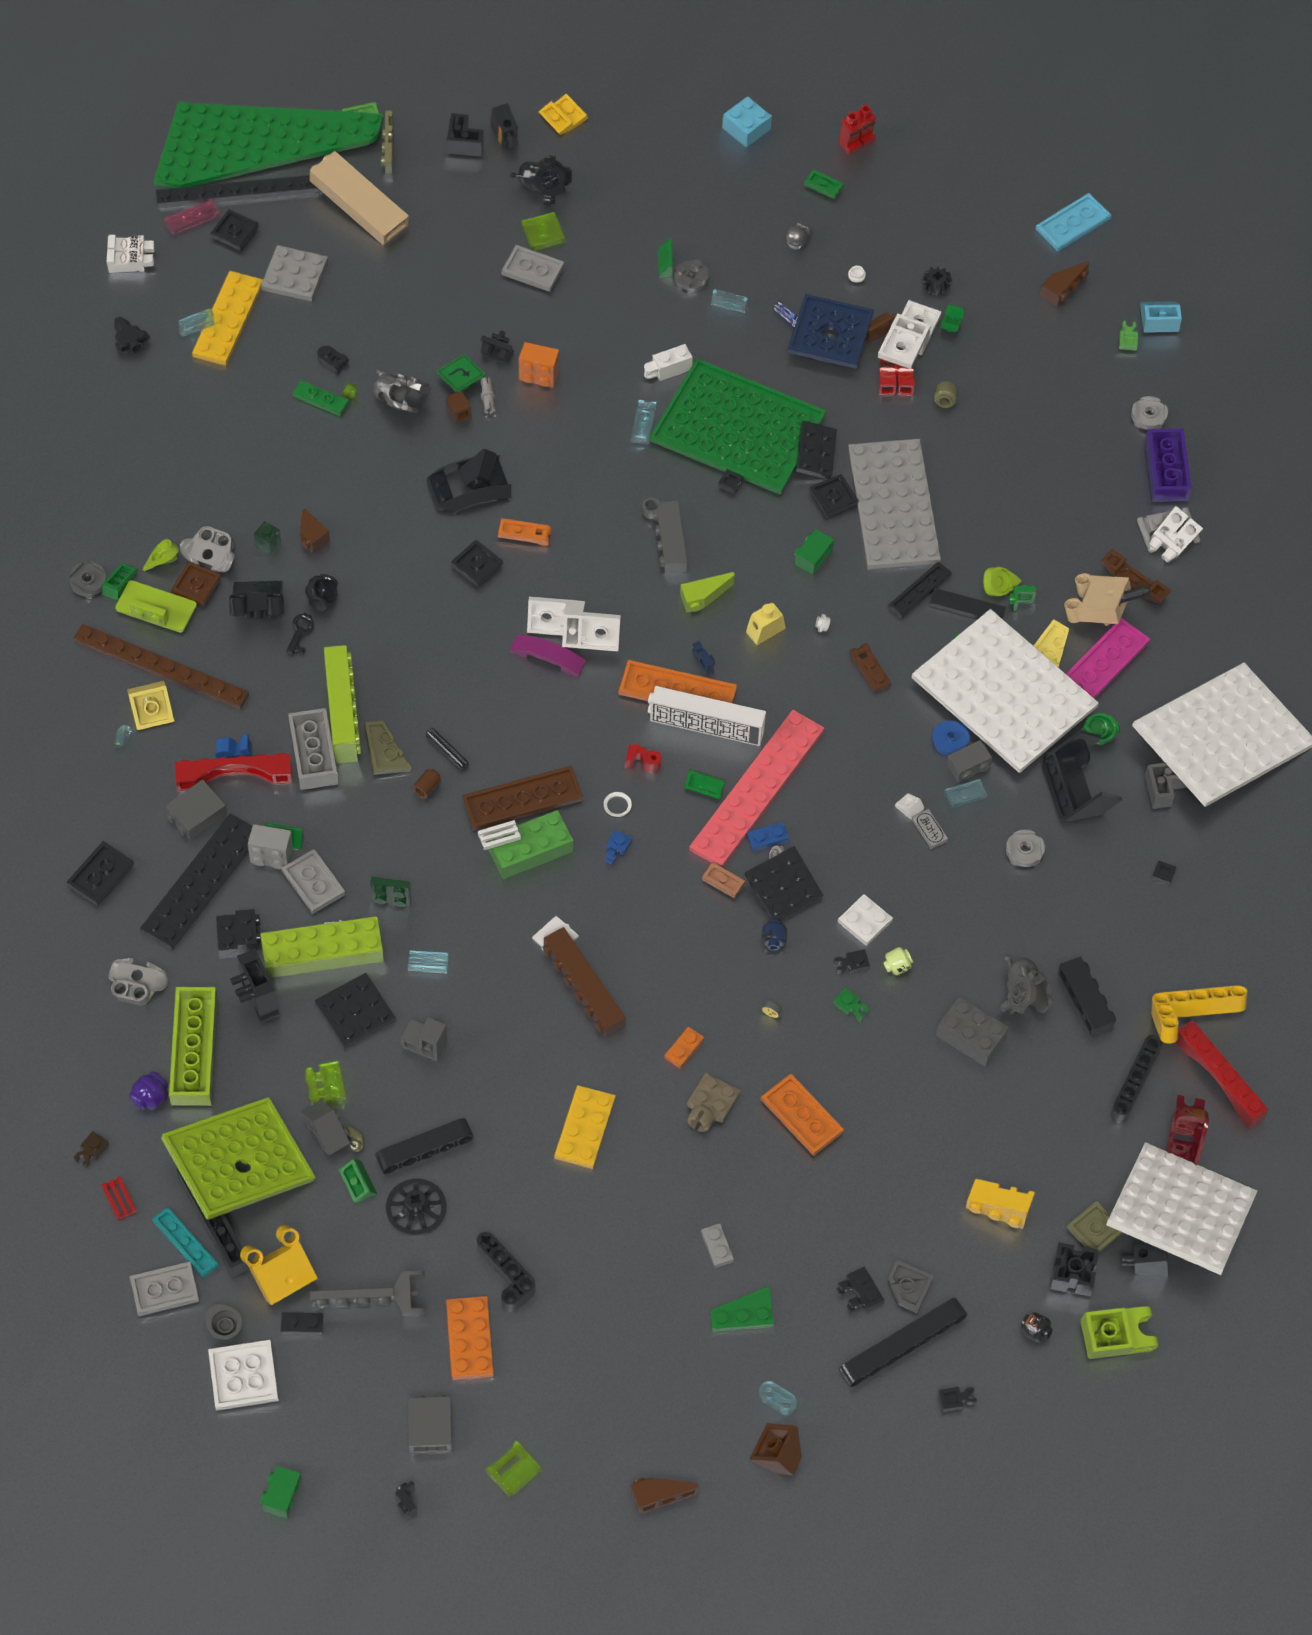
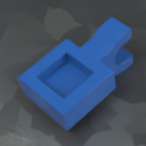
M615 830L606 844L608 851L606 852L607 858L605 862L613 864L618 854L624 856L632 842V837Z

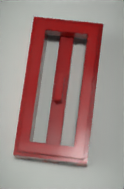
M120 1176L114 1181L113 1179L110 1180L107 1184H101L118 1221L137 1212ZM118 1184L131 1209L129 1211H127L124 1202L116 1188V1185ZM109 1188H112L123 1211L122 1214L119 1213L108 1190Z

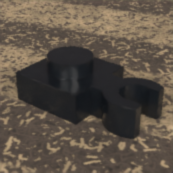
M865 949L846 953L845 959L843 957L834 958V964L842 965V967H837L836 969L838 974L845 972L846 969H850L851 973L870 970Z
M959 1387L939 1390L938 1395L942 1412L963 1409V1403L968 1405L976 1404L977 1398L971 1399L967 1396L974 1393L975 1389L969 1387L964 1392H960Z

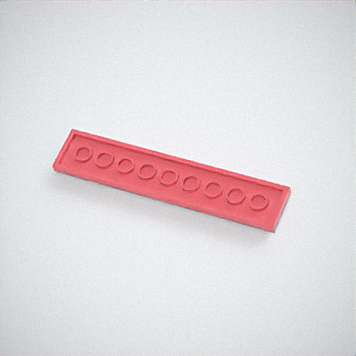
M792 710L689 846V850L710 863L713 862L723 868L746 837L747 832L752 829L823 734L824 727Z

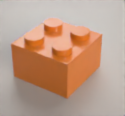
M524 342L519 356V380L554 388L559 373V350Z

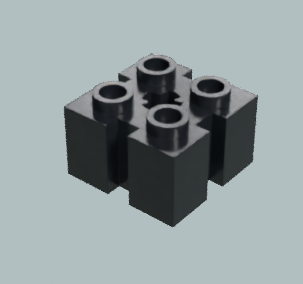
M1058 1242L1050 1289L1067 1292L1068 1288L1075 1289V1294L1091 1296L1095 1283V1269L1099 1250L1083 1247L1082 1251L1074 1250L1075 1245Z

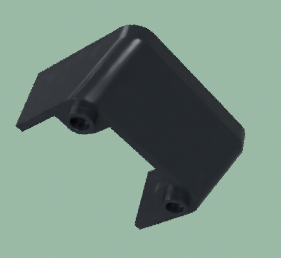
M1080 730L1045 755L1043 759V768L1059 817L1062 820L1074 821L1100 816L1122 801V797L1105 792H1100L1091 798L1082 768L1090 761L1088 748L1102 739L1101 735Z

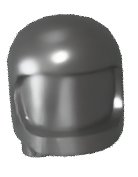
M797 222L796 226L790 227L786 232L788 246L793 250L801 249L806 244L807 236L813 234L809 225L805 226L802 222Z

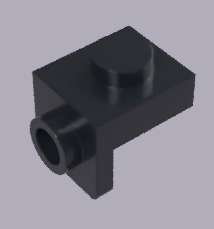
M412 1481L408 1484L406 1482L401 1484L395 1492L398 1509L403 1515L407 1514L410 1519L417 1515V1507L408 1497V1495L415 1491V1484Z

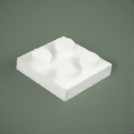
M865 894L838 918V923L866 946L893 921V917Z

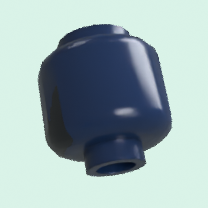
M771 920L763 926L762 943L764 946L768 947L769 950L775 951L786 945L787 927L781 921Z

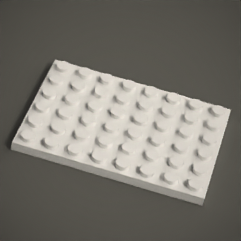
M991 609L912 673L911 677L1019 773L1095 710L1099 704Z
M1245 663L1134 721L1132 725L1205 807L1312 748V735Z

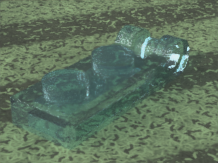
M638 400L631 436L632 443L649 445L657 402L651 401V403L644 402V400Z

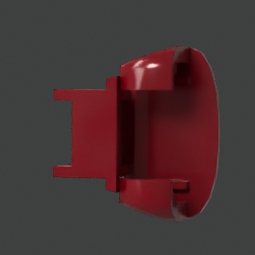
M1177 1095L1166 1146L1167 1152L1193 1162L1198 1166L1209 1124L1208 1112L1204 1110L1205 1100L1195 1098L1194 1105L1188 1106L1184 1102L1185 1096ZM1174 1133L1192 1136L1193 1142L1173 1139Z

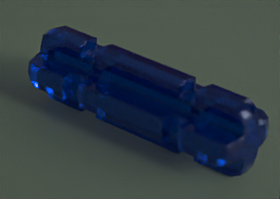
M778 301L774 305V310L777 313H781L780 315L795 327L797 315L788 307H784L785 305L781 301Z

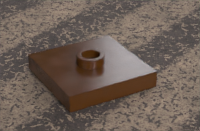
M188 561L173 585L171 593L205 606L222 576L219 573Z

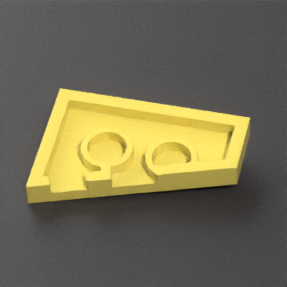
M1053 619L1034 644V647L1058 668L1069 628Z

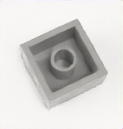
M253 824L248 841L250 862L257 866H272L275 869H281L289 864L294 850L291 831Z

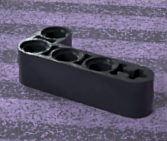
M490 1232L480 1233L477 1236V1251L509 1285L501 1294V1304L505 1311L514 1312L535 1295V1280ZM497 1256L504 1257L501 1261H497L494 1258ZM511 1270H515L518 1272L515 1275L508 1274V1272ZM526 1284L531 1286V1288L528 1290L522 1289L521 1287ZM509 1297H513L516 1299L514 1302L506 1301V1299Z

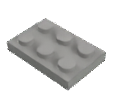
M516 245L502 269V275L550 292L564 268V261Z
M315 849L281 868L282 873L312 914L346 895L343 887Z
M190 1262L130 1276L138 1316L199 1302Z

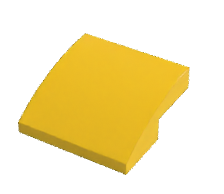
M567 94L555 103L549 102L539 111V114L559 135L574 129L588 119L587 114Z

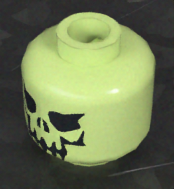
M897 947L885 954L886 961L883 962L888 973L892 971L895 976L910 970L912 967L911 963H914L907 948L903 949L902 947Z

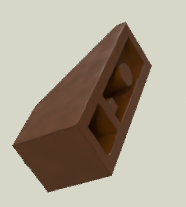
M640 1478L631 1484L630 1492L638 1513L642 1514L697 1495L699 1486L698 1483Z

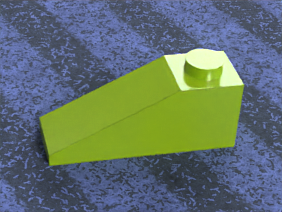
M734 572L680 584V596L686 612H696L705 608L732 587L735 578Z

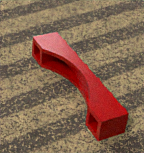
M277 753L276 755L259 754L257 756H239L235 758L221 757L219 759L204 758L195 761L182 760L175 762L177 791H187L202 779L207 783L212 779L230 774L253 775L265 779L272 784L292 783L290 753Z
M1192 1020L1178 1029L1177 1045L1187 1056L1201 1064L1213 1076L1227 1095L1236 1114L1248 1129L1263 1121L1268 1108L1197 1024Z

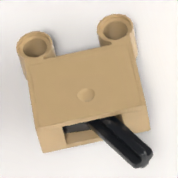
M1082 573L1076 576L1075 583L1078 595L1084 598L1083 601L1080 602L1077 598H1071L1064 603L1067 619L1071 623L1095 622L1104 623L1105 626L1119 624L1127 602L1151 594L1148 585L1131 590L1129 578L1093 576Z

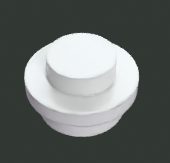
M853 266L848 272V278L855 283L862 282L866 277V273L861 266Z
M826 614L817 617L815 627L818 628V632H826L828 630L830 617H826Z

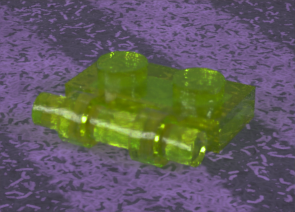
M338 1061L320 1064V1072L314 1073L313 1068L305 1069V1082L309 1087L308 1097L312 1104L319 1101L320 1097H325L326 1104L346 1100ZM322 1081L323 1088L317 1089L316 1082Z

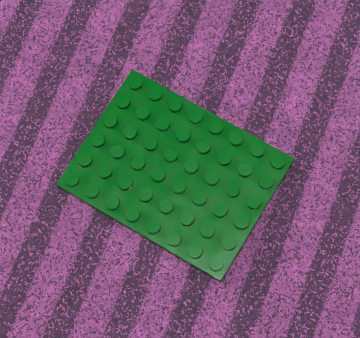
M696 358L652 432L650 442L723 472H726L728 469L743 476L745 481L781 495L796 469L802 421L821 425L826 416V410Z

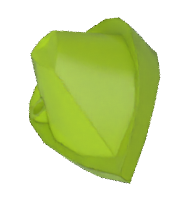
M169 539L161 541L151 553L142 570L146 571L155 566L169 564L178 560V545Z
M990 567L985 571L983 584L986 594L995 597L1009 593L1022 580L1006 568Z

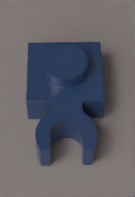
M700 641L693 643L694 648L692 651L698 658V662L707 676L713 674L715 665L713 656L709 655L706 649H703Z

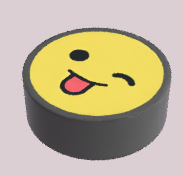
M765 1001L761 1008L764 1014L772 1018H778L782 1012L781 1007L772 1001Z

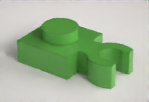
M1123 321L1122 330H1120L1119 349L1137 350L1138 332H1134L1136 322L1133 321L1132 326L1128 327L1126 321Z

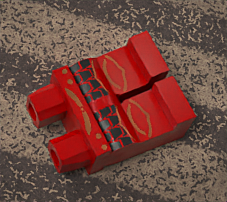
M867 104L861 106V109L857 112H850L846 118L841 120L843 126H841L839 144L849 155L862 148V146L864 147L876 140V135L873 133L876 116Z
M880 359L879 395H895L897 378V395L913 396L915 386L913 366L909 369ZM883 387H892L890 390L883 389ZM901 387H910L908 390L901 389Z

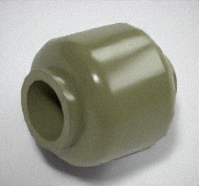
M948 381L939 383L934 393L935 403L942 408L954 406L958 397V388L955 384Z

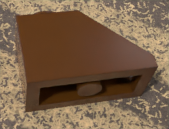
M306 509L302 510L300 543L306 550L309 549L314 554L330 542L329 531Z

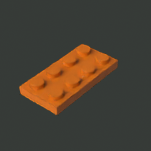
M792 1074L761 1096V1101L813 1156L844 1133V1129Z
M487 1296L447 1299L452 1380L494 1377Z

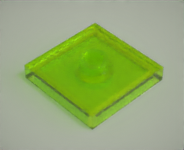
M555 212L521 220L522 228L532 251L565 242V237Z

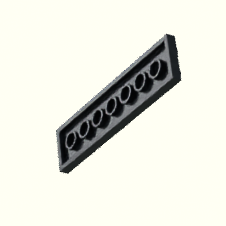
M230 813L140 927V932L173 950L248 854V841L253 826Z

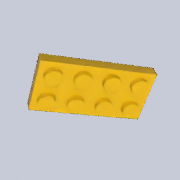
M577 1085L554 1159L591 1169L594 1168L616 1095Z

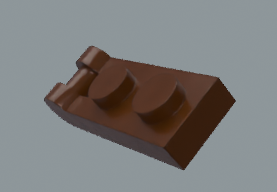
M867 643L862 644L858 649L853 648L849 650L852 660L874 694L891 686V681L874 657ZM864 654L865 658L861 659L860 655Z

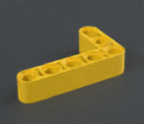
M1227 986L1154 994L1152 996L1151 1015L1160 1040L1164 1043H1174L1177 1041L1178 1017L1244 1011L1247 1004V989L1243 986Z

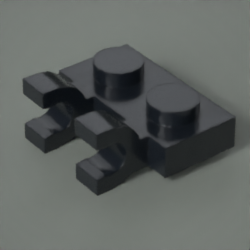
M865 1266L847 1274V1280L838 1283L839 1287L836 1290L840 1296L851 1290L857 1296L848 1300L849 1304L846 1307L850 1313L861 1307H864L867 1312L884 1304L885 1300Z

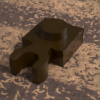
M92 1131L80 1145L83 1151L75 1154L74 1161L77 1163L79 1159L84 1158L85 1161L82 1163V1166L84 1168L88 1167L90 1158L93 1157L97 1160L109 1146V1141Z

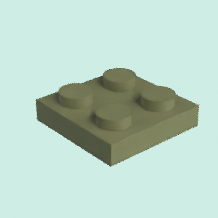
M1097 1201L1067 1225V1229L1084 1247L1098 1249L1099 1253L1123 1234V1232L1106 1225L1110 1214Z

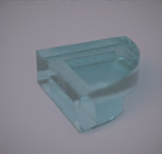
M125 724L118 728L113 746L120 748L124 745V738L126 735H130L132 726Z

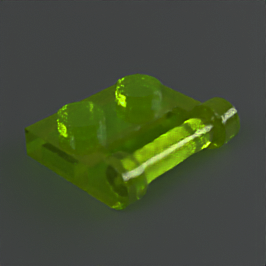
M516 1441L506 1454L493 1465L487 1466L485 1471L511 1498L541 1471V1467L524 1450L521 1444ZM518 1454L521 1459L500 1476L497 1472Z

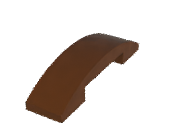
M1111 549L1101 560L1103 566L1112 576L1129 578L1131 590L1148 585L1151 594L1143 598L1161 604L1171 592V589L1158 580L1152 582L1126 563L1127 559L1114 549Z

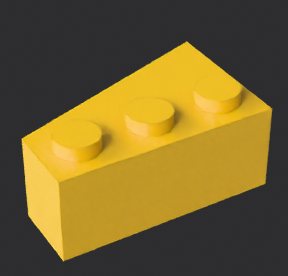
M975 1179L966 1208L973 1213H982L992 1220H1001L1011 1227L1023 1229L1035 1192L1029 1191L1028 1194L1017 1192L1018 1189L1015 1187L1007 1190L999 1188L1000 1184Z

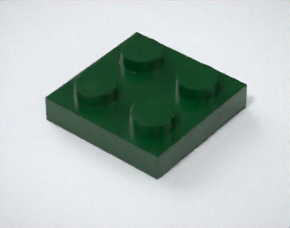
M371 876L370 888L373 902L378 904H394L397 907H410V882Z

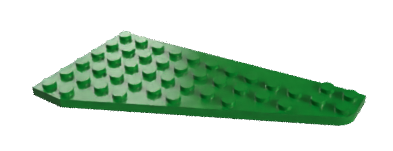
M178 101L154 177V186L169 188L197 186L332 154L334 151L341 152L370 145L379 137L384 116L383 114L368 112L197 104Z

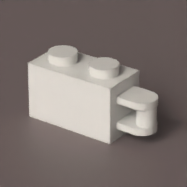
M686 344L653 355L652 361L644 365V376L648 379L657 377L659 381L688 372L692 367L693 357Z

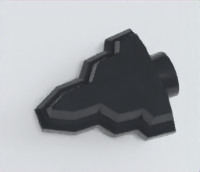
M121 316L114 319V328L117 332L115 335L117 341L115 347L118 353L131 352L136 354L143 349V345L150 339L149 334L145 330H140L138 326L131 325L128 320Z

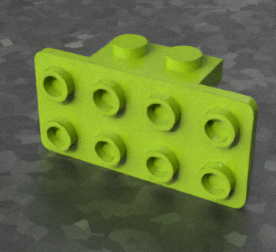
M131 580L125 587L115 608L117 612L182 633L188 625L197 604L195 601Z

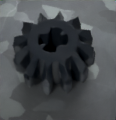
M939 266L936 269L931 267L929 271H925L922 285L924 290H928L929 295L931 293H935V296L938 293L944 295L945 292H949L952 285L950 272H946L945 268L939 269Z

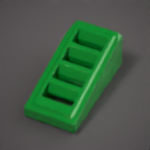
M121 563L102 583V594L118 600L128 582L138 572V569Z

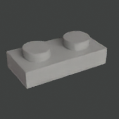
M721 1224L701 1229V1234L714 1268L733 1263L734 1258Z

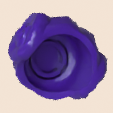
M153 1071L149 1075L141 1076L133 1084L129 1099L142 1110L156 1109L168 1096L166 1090L168 1084L159 1073Z

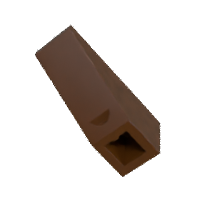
M1084 262L1052 274L1042 284L1040 296L1055 306L1065 302L1069 293L1075 291L1079 282L1082 279L1085 280L1088 276L1089 262Z

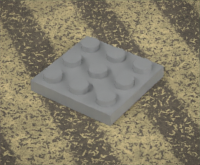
M277 245L261 284V290L312 302L328 262V256Z

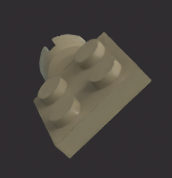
M705 1073L687 1101V1106L692 1109L688 1115V1124L695 1129L700 1122L701 1126L698 1131L705 1132L714 1121L722 1123L739 1097L741 1090Z

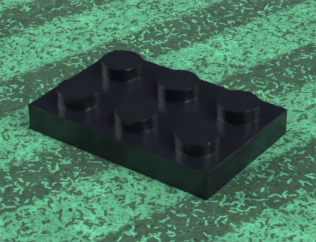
M802 421L795 471L825 479L831 478L837 429Z
M102 841L67 880L66 885L97 906L134 865V862Z

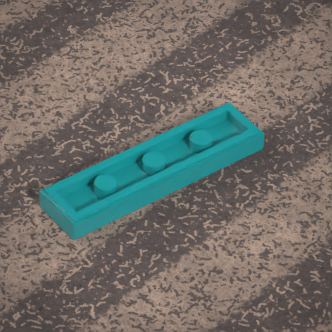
M169 1207L152 1219L154 1224L183 1257L191 1263V1266L203 1279L219 1267V1263Z

